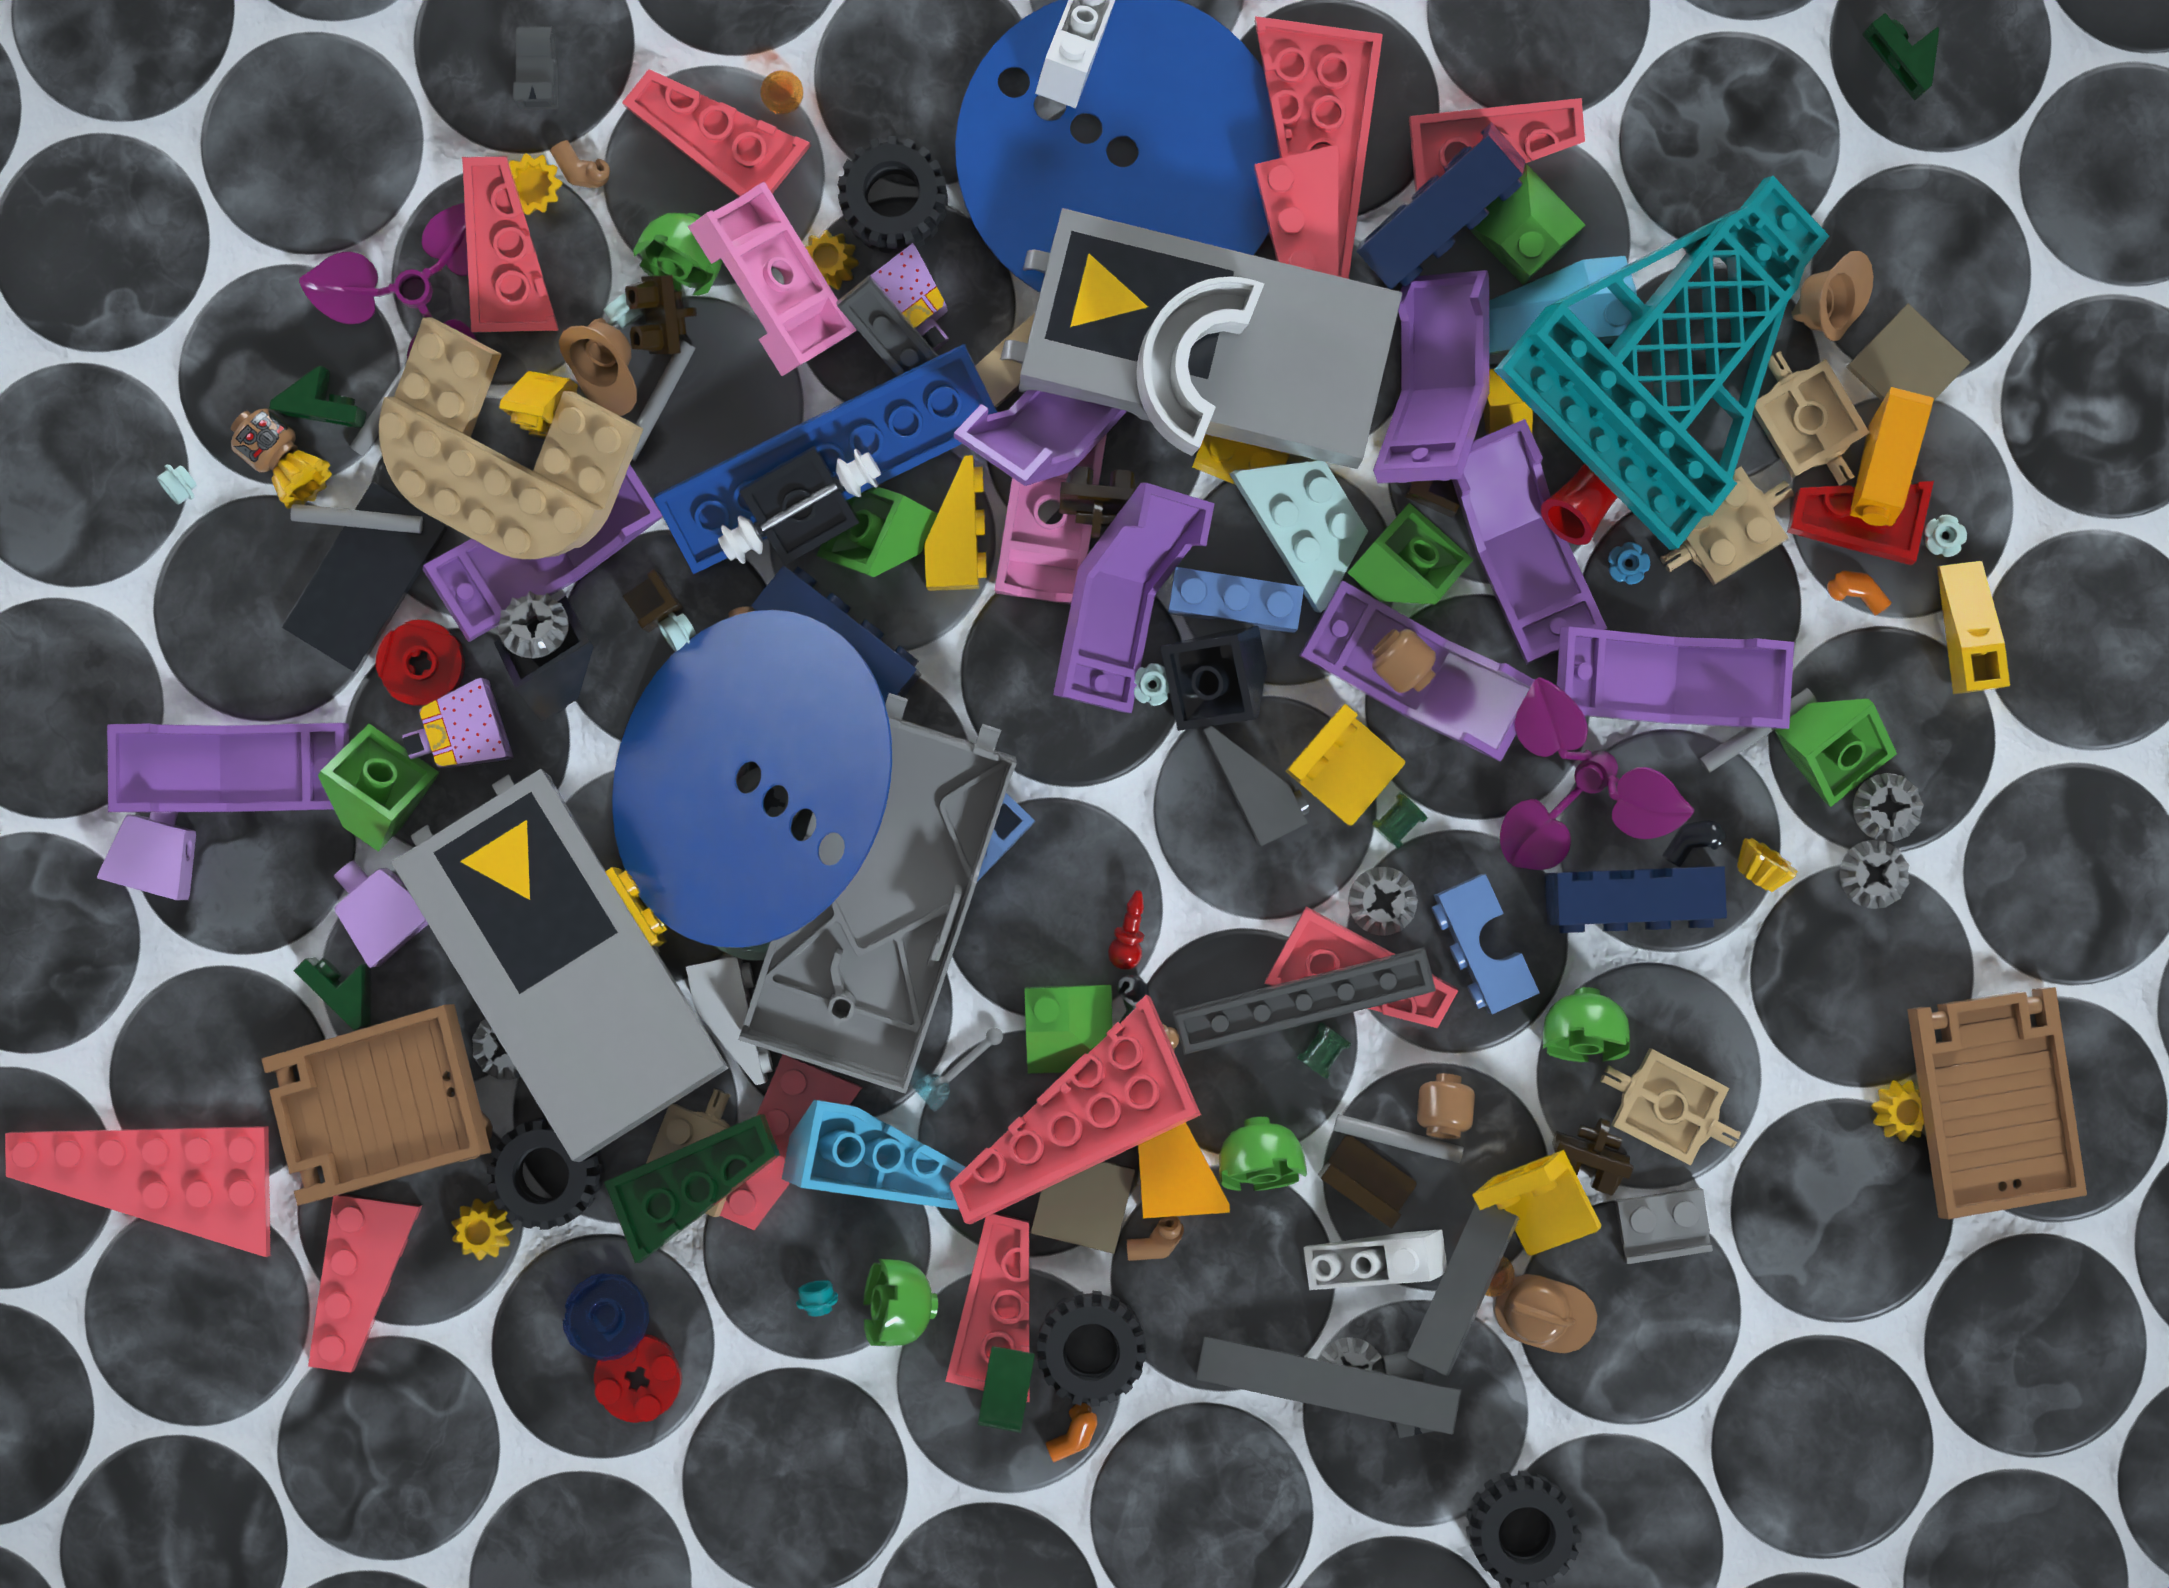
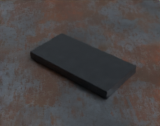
M373 481L355 510L422 516V533L344 526L282 625L283 629L355 673H358L422 571L423 565L427 563L448 529L445 525Z

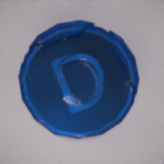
M596 1274L580 1282L568 1296L564 1307L566 1312L565 1320L563 1319V1330L569 1343L584 1356L599 1361L619 1359L633 1351L643 1339L649 1323V1304L642 1290L631 1280L618 1274Z

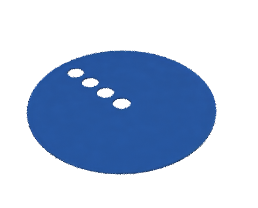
M1057 0L1029 14L1010 28L989 50L969 83L958 117L955 140L958 181L967 211L985 244L1011 273L1029 287L1040 293L1045 274L1037 270H1023L1027 251L1040 250L1048 253L1051 252L1062 208L1249 255H1254L1269 232V227L1254 165L1280 158L1264 70L1248 48L1229 29L1213 17L1179 0H1115L1076 108L1066 105L1064 114L1059 119L1053 121L1044 120L1036 113L1034 102L1038 94H1035L1046 55L1068 0ZM1011 67L1022 69L1030 80L1028 91L1016 98L1006 96L998 86L1000 74L1005 69ZM1091 114L1100 121L1102 133L1097 141L1083 144L1074 139L1071 134L1070 125L1076 116ZM1127 137L1136 144L1138 157L1132 165L1119 167L1110 162L1106 150L1109 142L1114 138Z
M780 610L752 611L724 619L702 630L690 639L689 644L686 642L681 649L673 653L649 682L632 712L620 744L614 772L612 813L617 846L625 871H628L640 890L638 895L648 908L650 907L653 914L672 930L689 939L712 946L743 948L762 945L785 937L814 920L839 897L857 874L870 852L879 831L886 809L892 772V738L884 698L874 675L858 651L841 634L811 617ZM755 762L761 770L760 783L753 792L742 793L736 782L738 771L745 763ZM781 785L788 792L787 808L781 815L770 817L764 809V797L770 788ZM802 809H810L816 817L815 831L807 840L798 841L791 832L793 817ZM830 833H838L843 838L845 845L842 858L834 865L824 864L819 856L820 843Z

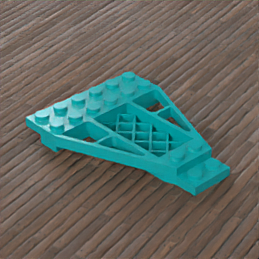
M1774 175L1764 178L1740 209L1729 212L1546 306L1494 371L1669 550L1678 549L1700 520L1705 516H1712L1737 485L1733 480V475L1787 303L1799 288L1805 266L1829 238V235ZM1684 248L1686 251L1684 257L1646 304L1624 283L1623 279ZM1713 258H1720L1727 265L1728 281H1714ZM1700 267L1701 282H1688ZM1606 287L1632 315L1629 325L1609 349L1568 308ZM1715 288L1729 289L1730 312H1716ZM1742 288H1749L1756 296V311L1743 312ZM1688 289H1702L1703 313H1689ZM1675 298L1676 313H1663ZM1743 318H1749V320L1744 325ZM1703 319L1705 343L1691 344L1690 320ZM1717 319H1730V343H1718ZM1662 320H1677L1678 344H1664ZM1650 329L1651 345H1637ZM1757 341L1739 401H1737L1724 388L1723 382ZM1691 350H1705V374L1693 375ZM1718 350H1724L1719 356ZM1651 351L1653 376H1638L1637 352ZM1664 351H1678L1680 375H1665ZM1680 381L1681 405L1667 406L1666 382ZM1693 381H1699L1693 388ZM1653 382L1654 396L1641 383ZM1711 397L1733 419L1719 464L1686 431Z

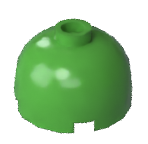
M667 213L661 215L648 224L633 250L634 257L639 253L643 258L639 266L649 276L672 275L674 291H681L682 284L689 288H695L692 295L700 296L708 293L720 271L723 261L720 259L711 264L688 228L689 225L701 216L695 213Z
M1590 987L1575 989L1573 995L1560 999L1551 1006L1547 1013L1543 1028V1049L1547 1047V1054L1552 1057L1575 1062H1589L1587 1055L1603 1054V1062L1623 1058L1630 1053L1628 1018L1623 1008L1611 998L1600 995V990Z
M1253 1117L1245 1120L1244 1127L1233 1131L1226 1138L1219 1153L1220 1182L1224 1188L1241 1191L1240 1183L1254 1184V1191L1275 1189L1299 1182V1174L1304 1177L1307 1175L1302 1145L1294 1133L1282 1125L1271 1124L1268 1117Z
M878 1259L880 1263H873L870 1268L864 1292L863 1305L871 1304L872 1319H863L866 1338L871 1346L890 1347L907 1345L917 1340L927 1328L929 1320L936 1317L938 1311L937 1294L931 1293L928 1279L913 1264L900 1260Z

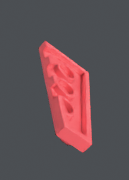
M648 69L622 102L624 107L738 197L762 182L766 183L773 194L811 147L810 142L802 138L789 135L769 123L756 120L737 111L734 107L701 95L698 91Z
M1582 98L1410 116L1409 126L1415 193L1431 177L1435 175L1440 177L1446 172L1444 168L1464 147L1471 146L1473 148L1483 138L1480 132L1491 122L1524 158L1525 163L1585 142Z
M1339 144L1254 165L1278 262L1338 276Z
M462 157L471 332L558 331L557 321L508 157Z
M1306 906L1264 984L1273 986L1395 954ZM1432 974L1436 988L1435 992L1367 1009L1438 1028L1458 993V988Z
M782 1054L757 1115L765 1114L780 1156L727 1196L720 1216L755 1230L790 1184L781 1179L789 1137L813 1100L850 1105L863 1087L804 1061Z
M348 1194L333 1196L308 1367L349 1373L355 1370L376 1320L375 1316L379 1306L388 1291L392 1281L391 1277L399 1258L404 1252L415 1220H417L423 1205Z
M993 1213L985 1218L945 1382L984 1391L992 1346L1030 1353L1029 1221L999 1213ZM1030 1385L1027 1396V1402H1030Z

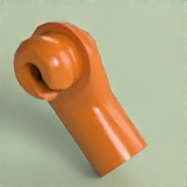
M1841 571L1835 574V579L1830 580L1827 584V591L1834 600L1842 601L1846 596L1860 597L1874 616L1892 604L1874 579L1866 573Z
M1081 1403V1406L1075 1404L1071 1407L1069 1416L1072 1421L1066 1434L1045 1442L1053 1462L1082 1451L1089 1446L1098 1423L1096 1414L1092 1413V1408L1087 1403Z

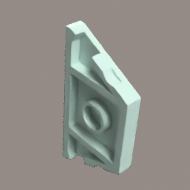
M1308 460L1291 464L1234 470L1230 473L1231 478L1298 586L1304 587L1303 594L1315 612L1321 613L1326 609L1368 533L1359 515L1324 461Z

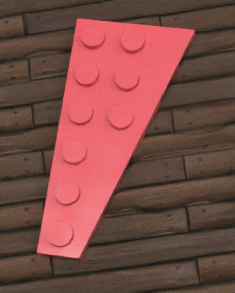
M1255 16L1254 21L1280 158L1339 144L1338 277L1349 279L1383 34Z
M1145 995L1135 1005L1136 1008L1121 1023L1117 1022L1097 1046L1088 1054L1085 1053L1037 1099V1103L1026 1114L1018 1117L1007 1127L1009 1130L990 1148L986 1147L949 1183L966 1224L977 1222L1201 1115L1150 996Z
M269 1126L5 1133L6 1177L263 1257L271 1256Z

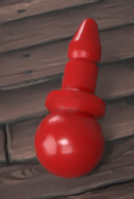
M1136 890L1127 903V913H1125L1123 925L1115 929L1114 935L1116 938L1111 942L1108 949L1109 960L1115 967L1122 970L1134 968L1142 958L1140 942L1144 940V934L1138 930L1141 924L1144 903L1143 894L1140 890Z

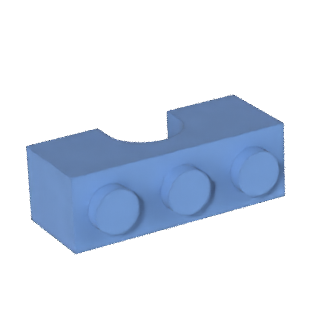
M1175 567L1168 614L1204 620L1221 619L1250 624L1252 627L1259 626L1261 629L1295 634L1299 625L1304 587Z
M1486 874L1475 876L1434 895L1437 905L1432 906L1433 914L1441 930L1449 928L1455 944L1449 946L1458 968L1460 970L1467 968L1473 983L1468 985L1467 988L1477 1009L1484 1007L1487 1013L1494 1014L1539 994V990L1522 953H1514L1505 958L1494 960L1488 957L1481 949L1479 935L1482 927L1489 920L1504 914Z

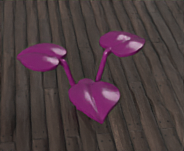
M465 203L451 206L439 212L426 225L422 234V247L429 256L438 259V262L429 268L423 269L422 272L413 269L405 270L397 276L394 284L375 289L378 283V273L375 266L359 253L341 252L326 258L311 271L302 275L299 278L302 290L319 311L343 324L353 325L369 320L375 312L374 297H382L395 293L405 306L418 308L423 317H432L426 306L431 300L433 293L432 285L428 280L430 276L441 271L445 265H447L452 273L458 276H468ZM451 319L444 322L449 327L477 341L474 333L462 321ZM416 335L412 338L407 351V360L412 349L413 343L415 341Z
M1541 677L1534 680L1515 718V730L1519 741L1526 749L1537 756L1548 757L1558 751L1563 759L1580 760L1582 762L1577 766L1574 774L1577 786L1550 813L1536 799L1521 801L1508 811L1500 830V845L1507 862L1511 863L1514 867L1533 870L1550 869L1560 864L1569 853L1571 836L1568 828L1562 822L1556 820V818L1582 791L1598 793L1608 786L1610 798L1617 801L1612 810V820L1622 832L1634 838L1652 839L1664 836L1679 828L1692 816L1694 808L1681 796L1674 784L1659 771L1647 767H1637L1626 772L1619 780L1616 777L1618 764L1610 753L1603 750H1597L1592 753L1590 750H1585L1583 753L1568 751L1582 747L1587 740L1588 726L1585 716L1578 705L1561 688Z

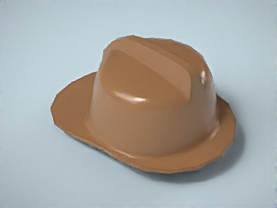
M1850 251L1831 270L1810 275L1804 281L1800 298L1791 312L1793 319L1804 322L1812 330L1824 332L1825 337L1830 341L1840 340L1869 302L1874 276L1872 264L1868 256L1861 251Z
M603 318L595 319L588 326H571L564 330L559 339L560 352L571 368L587 399L618 416H623L630 412L637 401V389L628 369L632 353L627 337L620 330L608 324Z
M1524 1274L1513 1277L1505 1283L1496 1297L1495 1315L1499 1326L1508 1336L1527 1345L1551 1352L1569 1353L1579 1350L1588 1343L1596 1330L1597 1313L1594 1303L1585 1292L1572 1285L1539 1275Z

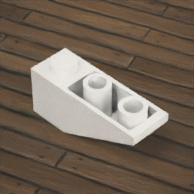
M1068 0L1046 55L1035 94L1076 108L1115 0Z
M733 956L687 966L686 971L694 1008L754 1084L766 1083L768 1081L767 1073L773 1072L770 1051L738 1040L751 1002L749 988L755 987L750 962L743 963L741 958Z
M1442 1230L1396 1233L1304 1247L1309 1290L1427 1282L1444 1275L1447 1268Z

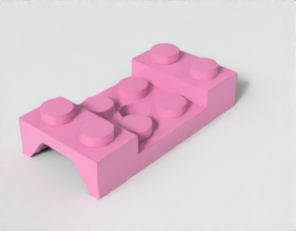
M765 182L760 183L714 212L712 210L707 212L688 226L711 264L722 259L764 326L767 334L758 340L781 376H784L857 331L854 325L837 307L836 302L838 299ZM771 267L781 272L784 278V285L774 279Z
M1107 434L1077 465L1094 470L1092 485H1099ZM1069 473L1027 486L1012 478L995 593L1071 605L1078 567L1089 552L1092 525L1075 523L1076 515L1063 514L1062 519L1055 524H1046L1038 516L1039 507L1044 502L1056 501L1060 504L1061 482H1066Z

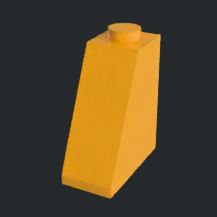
M1894 387L1889 389L1868 425L1870 433L1866 435L1850 516L1861 518L1865 523L1874 526H1893L1905 505L1933 405V397Z
M1186 1122L1138 1145L1143 1218L1230 1213V1204Z

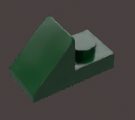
M1884 13L1862 33L1863 37L1914 101L1932 86L1939 27H1936L1912 46L1908 42L1909 36L1904 26L1895 19L1891 20Z
M321 365L271 399L269 409L279 415L360 429L365 424L367 412L358 406H354L355 399L330 394L329 400L326 401L330 371Z
M316 957L305 958L293 970L354 1031L367 1028L371 1024V968L367 963L360 964L342 983L338 980L342 976L340 971L325 958H322L320 961Z

